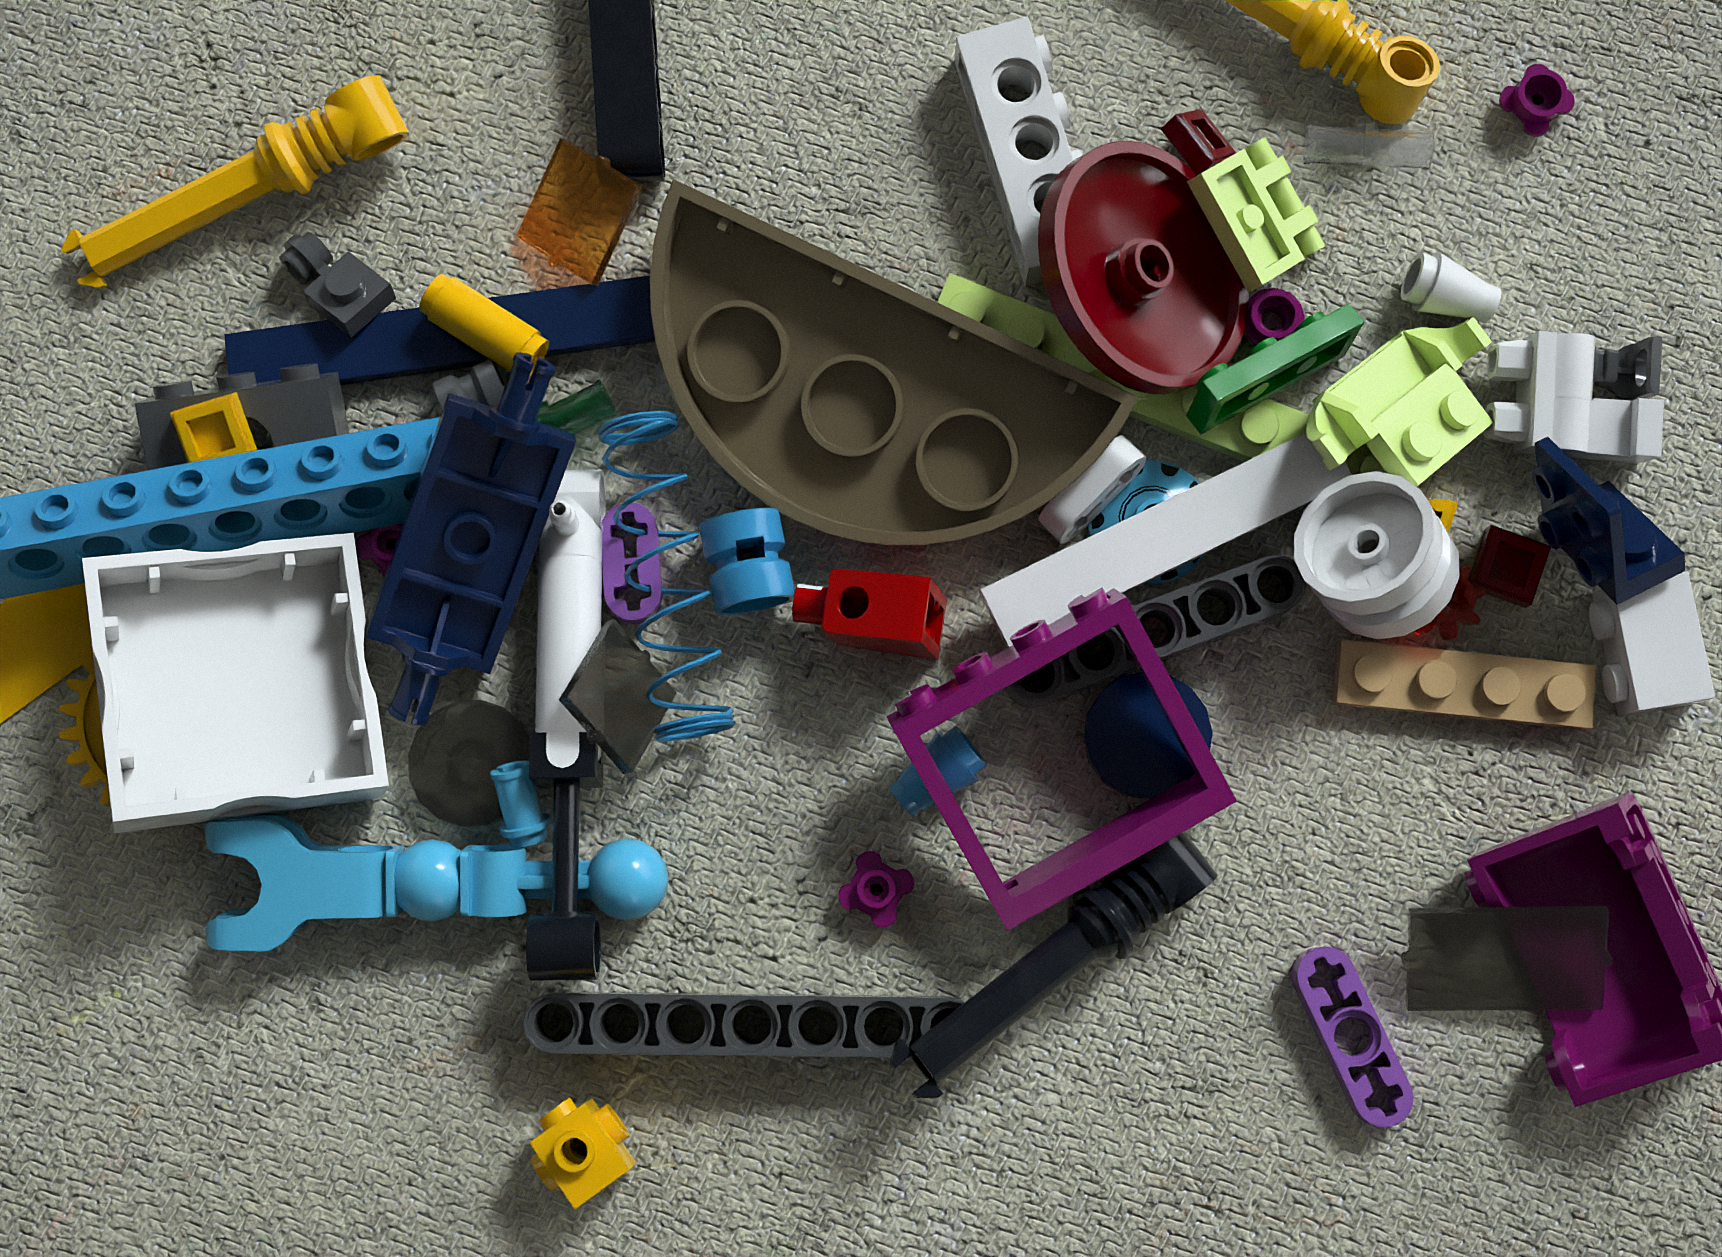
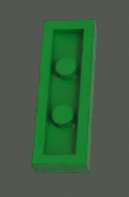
M1349 303L1326 316L1321 311L1316 312L1302 321L1294 332L1279 341L1275 337L1263 340L1247 354L1245 359L1230 367L1226 363L1214 366L1196 383L1195 388L1198 391L1186 417L1197 431L1203 434L1316 373L1346 355L1363 326L1364 320Z

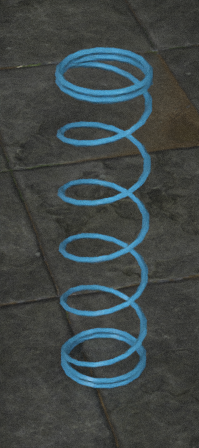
M648 411L628 414L603 423L597 430L599 441L611 445L602 458L606 468L615 474L627 478L665 480L639 491L617 508L613 515L614 523L627 532L647 535L648 530L636 529L621 523L619 515L623 509L647 494L685 481L688 475L685 473L639 474L626 472L611 466L608 457L619 445L649 442L672 434L679 427L678 418L673 413L667 411ZM644 425L629 433H613L628 427ZM658 531V537L678 539L663 544L636 559L624 574L625 581L636 589L651 593L650 586L638 584L631 580V571L652 556L694 540L700 534L697 531ZM661 588V594L695 596L680 601L650 616L636 631V640L646 647L661 651L711 654L680 666L652 683L646 692L647 699L658 706L670 709L722 713L698 715L661 724L654 728L653 732L656 734L654 738L659 742L677 741L728 730L736 724L733 720L735 716L732 714L734 711L731 707L670 703L653 697V690L663 682L691 668L713 660L722 653L721 649L715 647L670 646L648 642L642 638L641 632L652 622L673 611L703 600L711 594L707 589Z

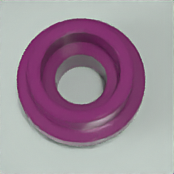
M1267 288L1258 291L1248 300L1247 321L1244 329L1246 338L1256 346L1269 337H1275L1279 341L1292 334L1297 326L1305 320L1300 302L1291 293L1282 289ZM1266 312L1277 314L1282 321V328L1278 330L1267 329L1262 324L1261 315Z

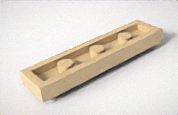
M1341 639L1336 642L1332 705L1586 731L1593 729L1597 665Z

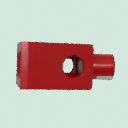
M832 569L828 587L805 584L797 585L793 597L792 617L794 622L822 625V633L836 645L939 660L947 597L931 577ZM864 604H868L865 613L860 617L855 618V613L858 610V608Z

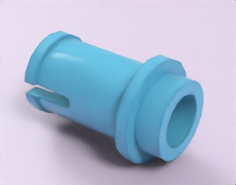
M515 761L498 766L496 770L490 771V777L494 782L504 819V824L500 826V833L502 837L509 838L510 846L513 848L527 847L544 841L548 837L547 827L551 824L550 815L542 813L535 784L529 778L530 761Z

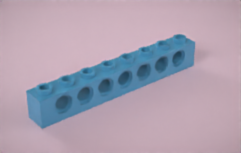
M440 417L1 497L0 599L85 584L82 558L175 549L198 552H222L253 545L260 541L346 534L401 524L405 519Z

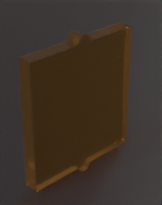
M560 138L516 237L549 257L548 263L550 266L564 267L589 284L598 285L643 186L610 167L608 157L600 155L594 157L572 142Z

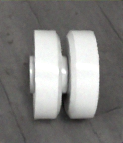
M1373 471L1343 478L1323 489L1308 505L1294 533V561L1304 581L1313 593L1320 598L1330 615L1353 634L1374 639L1405 636L1430 623L1450 602L1459 579V552L1439 517L1436 516L1422 490L1402 476Z

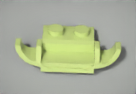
M1472 317L1447 328L1420 327L1400 332L1312 400L1314 406L1308 416L1306 426L1307 438L1322 457L1320 461L1328 471L1347 460L1346 457L1366 444L1388 474L1402 476L1417 487L1494 423L1456 373L1465 361L1492 342L1475 318Z

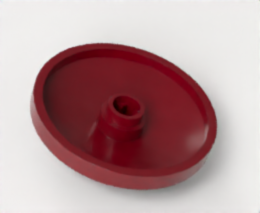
M1114 141L1103 144L1076 158L1057 175L1044 199L1038 226V253L1041 274L1050 303L1060 324L1077 349L1091 364L1103 374L1127 388L1149 394L1176 393L1195 386L1208 370L1220 363L1227 364L1231 360L1244 333L1248 313L1249 292L1246 290L1187 181L1197 176L1194 171L1177 157L1153 145L1137 141Z

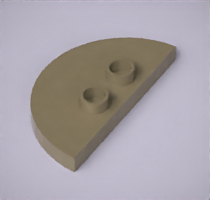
M672 180L656 230L650 272L651 316L655 342L665 377L679 409L696 437L714 460L742 487L766 505L778 509L780 513L799 523L827 534L859 542L884 545H928L961 540L992 531L1024 517L1055 498L1075 482L1103 454L1123 427L1139 398L1128 391L677 180Z

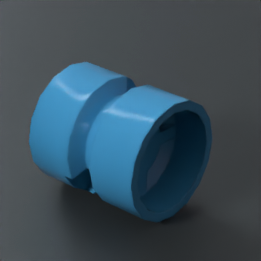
M755 508L730 512L705 520L699 525L705 560L716 565L717 568L709 577L716 614L734 615L750 613L793 601L795 589L790 564L788 561L778 557V553L786 546L778 509ZM754 553L753 559L737 560V555Z

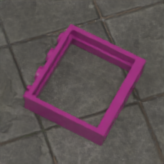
M1100 588L1086 597L1083 595L1078 596L1068 604L1071 613L1047 625L1045 620H1038L1023 627L1010 637L1013 645L991 658L987 652H982L966 659L952 670L955 676L954 679L934 690L929 685H923L910 691L911 696L895 704L897 711L886 716L1007 931L1237 802L1127 596L1114 588L1106 593L1103 588ZM1116 625L1196 774L1002 882L920 735Z

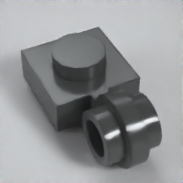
M307 232L302 237L293 235L284 243L286 251L279 256V259L285 269L303 285H306L311 279L314 280L303 290L309 306L350 338L356 335L396 299L391 284L349 251L330 267L328 265L333 261L332 254L324 243L311 232Z

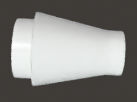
M1420 252L1415 256L1407 269L1402 282L1400 296L1402 300L1412 303V309L1417 312L1469 319L1474 317L1477 321L1487 323L1498 308L1501 289L1486 283L1440 252H1435L1432 256Z

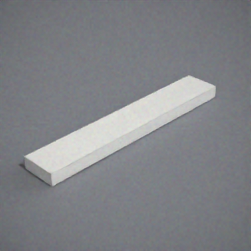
M1306 432L980 589L979 593L1006 647L1009 648L1013 645L1010 637L1023 627L1038 620H1045L1047 625L1071 613L1068 604L1078 596L1083 595L1086 597L1100 588H1103L1105 593L1114 588L1124 594L1310 504L1323 489L1352 474L1345 461L1328 471L1320 461L1322 457L1308 440Z

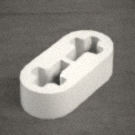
M1124 435L1114 438L1103 454L1075 482L1049 501L1040 513L1039 522L1060 544L1070 541L1086 528L1138 475L1146 463V456Z

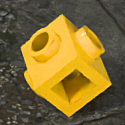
M571 1098L559 1104L538 1120L544 1132L529 1142L536 1152V1155L530 1161L541 1181L552 1192L560 1187L574 1209L628 1172L637 1163L622 1142L629 1137V1133L620 1117L609 1104L599 1108L593 1098L578 1108ZM574 1138L580 1139L585 1143L587 1156H581L574 1150Z

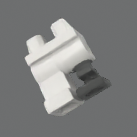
M1538 331L1522 340L1500 342L1489 347L1487 357L1488 379L1517 381L1516 403L1492 402L1487 404L1486 413L1494 423L1484 430V437L1514 444L1513 453L1533 454L1535 453V442L1549 437L1571 458L1640 464L1660 458L1662 453L1664 400L1649 398L1659 395L1662 337H1648L1637 343L1622 347L1619 350L1603 351L1597 350L1595 336L1580 333L1558 334V332ZM1594 383L1595 386L1607 389L1621 400L1592 399Z

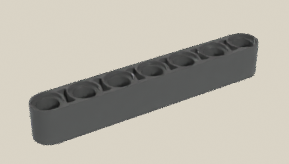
M562 991L542 995L534 1000L525 1012L523 1026L525 1036L530 1044L542 1052L551 1054L891 1058L897 1041L903 1038L906 1044L910 1046L930 1030L931 1020L937 1012L946 1008L957 1009L965 1002L950 996ZM553 1003L566 1007L573 1018L571 1033L566 1039L561 1041L549 1037L542 1026L543 1013ZM617 1004L628 1005L638 1015V1032L630 1041L617 1040L611 1036L607 1029V1015L612 1007ZM681 1005L694 1006L704 1016V1033L697 1041H682L672 1031V1014ZM751 1005L757 1006L765 1010L770 1017V1034L762 1042H747L736 1031V1016L742 1008ZM816 1006L827 1008L833 1013L837 1021V1031L834 1037L820 1044L807 1040L800 1029V1019L804 1011ZM876 1008H891L902 1019L903 1027L901 1034L892 1043H875L865 1032V1019Z

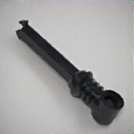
M1184 831L1127 863L1126 866L1119 868L1114 876H1109L1103 881L1102 886L1098 885L1092 890H1079L1072 897L1073 905L1068 909L1067 923L910 1046L906 1044L903 1038L897 1041L892 1052L890 1066L896 1068L908 1057H911L928 1080L912 1093L913 1097H940L943 1092L937 1086L938 1083L1093 960H1111L1114 956L1119 959L1127 958L1133 951V941L1139 937L1140 933H1145L1150 929L1152 923L1160 921L1164 914L1171 913L1204 890L1217 878L1218 874Z

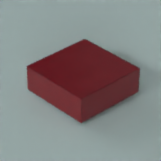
M1199 109L1175 114L1160 128L1196 175L1236 154L1235 150L1203 110Z
M1490 525L1484 531L1466 587L1527 608L1533 603L1551 547Z

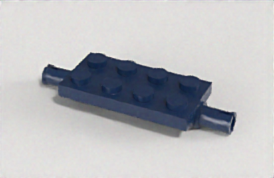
M515 353L514 363L498 406L490 407L448 393L366 627V638L393 646L402 653V659L406 663L394 699L388 708L389 713L400 721H406L411 707V712L414 713L411 724H427L442 677L450 675L452 669L467 667L491 674L546 525L550 505L555 500L576 443L574 434L539 423L536 420L551 377L556 371V367L553 364L539 357L533 369L534 364L530 362L532 358L530 354ZM532 369H533L531 378H530V380H529V382H528L530 373H531V371H532Z

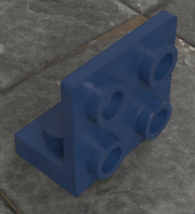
M1549 437L1535 442L1537 468L1533 470L1532 477L1541 499L1542 514L1537 519L1540 532L1550 547L1555 550L1561 548L1574 561L1580 576L1589 586L1595 587L1598 585L1618 605L1685 571V553L1610 481L1598 485Z

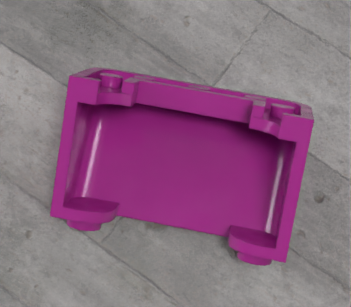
M1631 792L1598 803L1476 853L1467 859L1471 870L1465 872V878L1475 903L1480 908L1489 906L1495 915L1503 914L1549 1018L1555 1035L1552 1038L1553 1051L1545 1054L1546 1066L1556 1088L1560 1092L1568 1090L1575 1107L1722 1060V986L1645 814Z

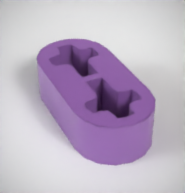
M638 503L629 504L619 515L621 523L624 524V518L635 517L638 527L648 528L647 535L637 537V558H626V548L622 539L612 537L613 530L622 529L614 523L613 515L621 505L618 504L609 510L602 520L604 596L609 610L617 619L626 624L638 625L650 616L658 613L662 606L661 554L652 556L634 568L638 569L639 583L651 587V597L641 599L639 610L629 611L625 600H616L617 592L627 590L628 583L625 581L624 574L630 564L640 556L659 547L660 538L658 537L656 520L651 512Z

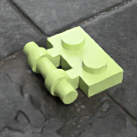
M1266 137L1187 181L1248 292L1264 285L1303 261L1305 257L1325 246L1314 226L1319 221L1311 205L1303 206L1287 177V174L1292 172L1283 155L1279 158L1276 157Z

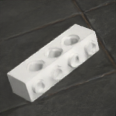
M1026 16L956 36L954 62L1024 286L1043 281L1038 253L1040 213L1036 210L1034 204L1046 197L1057 175L1069 163L1082 156L1079 149L1070 150L1064 131L1070 128V117L1065 98L1061 92L1053 94L1046 73L1052 71L1048 44L1043 35L1034 37L1029 18ZM1008 85H1017L1024 88L1030 97L1021 102H1011L1003 98L999 90ZM1034 141L1044 146L1048 154L1041 159L1030 160L1023 157L1016 147L1023 142Z

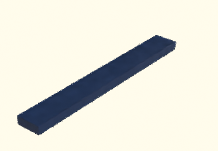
M650 275L488 298L541 332V336L549 341V348L545 357L655 342L651 316ZM419 307L381 312L352 338L328 320L224 334L228 375L255 372L257 383L281 380L280 368L318 363L320 374L338 372L340 385L469 368L473 367L476 363L488 359L429 321L428 316L419 311Z

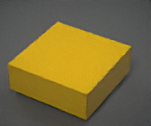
M237 392L170 412L188 463L257 450Z

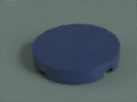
M1141 672L1120 677L1098 694L1086 714L1084 742L1088 762L1104 784L1127 797L1151 799L1196 774ZM1169 675L1210 750L1213 731L1207 708L1191 687Z

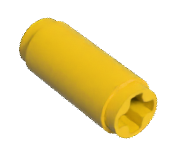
M443 273L439 274L429 284L421 298L419 311L427 315L429 321L509 372L514 363L515 353L530 354L532 356L530 362L534 364L533 369L537 358L544 359L547 353L549 341L541 336L540 331L455 277L449 278Z

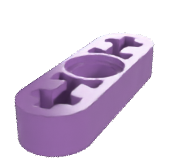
M1318 946L1303 951L1293 964L1291 972L1292 983L1352 1111L1362 1121L1377 1127L1386 1128L1398 1125L1407 1118L1412 1109L1413 1091L1352 961L1344 952L1333 947ZM1318 958L1324 965H1336L1338 967L1339 974L1331 979L1332 987L1338 999H1346L1352 994L1355 1001L1353 1006H1341L1333 1009L1324 1018L1320 1007L1333 1005L1331 999L1323 987H1311L1308 982V977L1316 972L1313 962ZM1353 1016L1361 1019L1367 1026L1369 1041L1365 1049L1360 1053L1347 1055L1337 1047L1334 1033L1340 1021ZM1379 1055L1381 1056L1383 1065L1370 1067L1376 1080L1381 1085L1394 1086L1396 1094L1391 1095L1387 1099L1390 1107L1389 1111L1384 1113L1380 1108L1366 1106L1365 1098L1373 1094L1372 1086L1364 1073L1358 1072L1351 1077L1348 1071L1349 1067L1367 1065Z

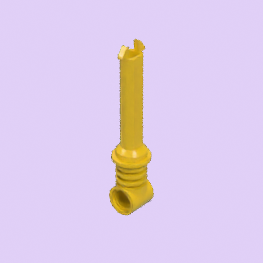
M1225 0L1289 39L1292 53L1301 58L1298 63L1300 68L1307 70L1316 67L1323 71L1328 65L1331 67L1330 77L1336 79L1340 73L1345 76L1342 81L1343 85L1349 87L1353 81L1356 82L1358 85L1355 92L1358 93L1359 102L1364 111L1373 119L1382 123L1400 124L1408 121L1415 114L1438 76L1440 70L1439 58L1428 44L1413 36L1402 35L1393 38L1389 37L1385 43L1380 40L1383 34L1382 31L1376 28L1372 34L1367 33L1370 24L1364 20L1359 26L1353 24L1356 16L1350 13L1347 0H1338L1336 3L1331 0Z
M367 76L339 88L326 98L325 104H323L325 113L317 107L310 111L311 120L305 115L297 117V127L291 121L285 124L274 121L265 124V134L257 137L253 151L84 236L77 229L69 231L61 248L63 254L66 253L68 255L82 248L90 266L94 270L77 279L78 283L103 289L108 286L104 276L274 190L287 194L297 190L301 195H304L311 191L314 180L321 177L320 168L325 174L334 171V161L339 167L348 164L346 156L348 154L353 160L360 161L377 156L400 144L409 136V131L381 76Z

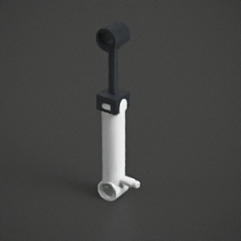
M602 469L565 470L555 500L550 505L549 516L539 541L535 733H530L529 778L539 789L554 788L551 912L545 914H531L528 919L526 962L530 981L597 980L600 973L601 929L598 913L578 912L580 788H603L604 743L600 739L602 520L606 515V486Z

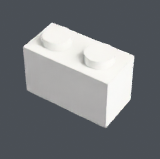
M1688 571L1682 572L1618 605L1602 589L1592 593L1594 602L1589 607L1590 627L1594 637L1597 640H1602L1607 663L1602 669V685L1608 701L1615 703L1617 716L1692 705L1716 698Z

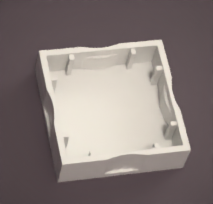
M354 533L260 541L253 545L222 552H198L175 549L82 558L114 834L382 798L389 787L377 697L370 682L364 659L363 643L366 618Z

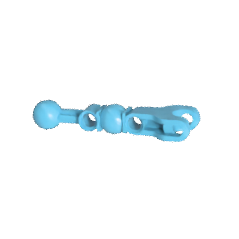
M277 813L213 820L204 824L207 849L213 853L245 858L257 869L262 885L258 903L255 906L227 910L215 919L208 921L206 925V943L215 950L271 951L297 933L310 919L396 917L403 910L416 919L430 922L449 919L459 911H461V916L509 917L525 914L527 912V899H552V861H526V847L513 848L510 844L467 845L460 851L448 842L433 839L416 842L407 849L404 848V845L319 844L311 839L297 822L284 814ZM629 838L611 841L599 849L592 860H579L578 899H592L597 908L611 918L627 921L643 918L657 909L666 896L669 881L666 863L658 851L644 841Z

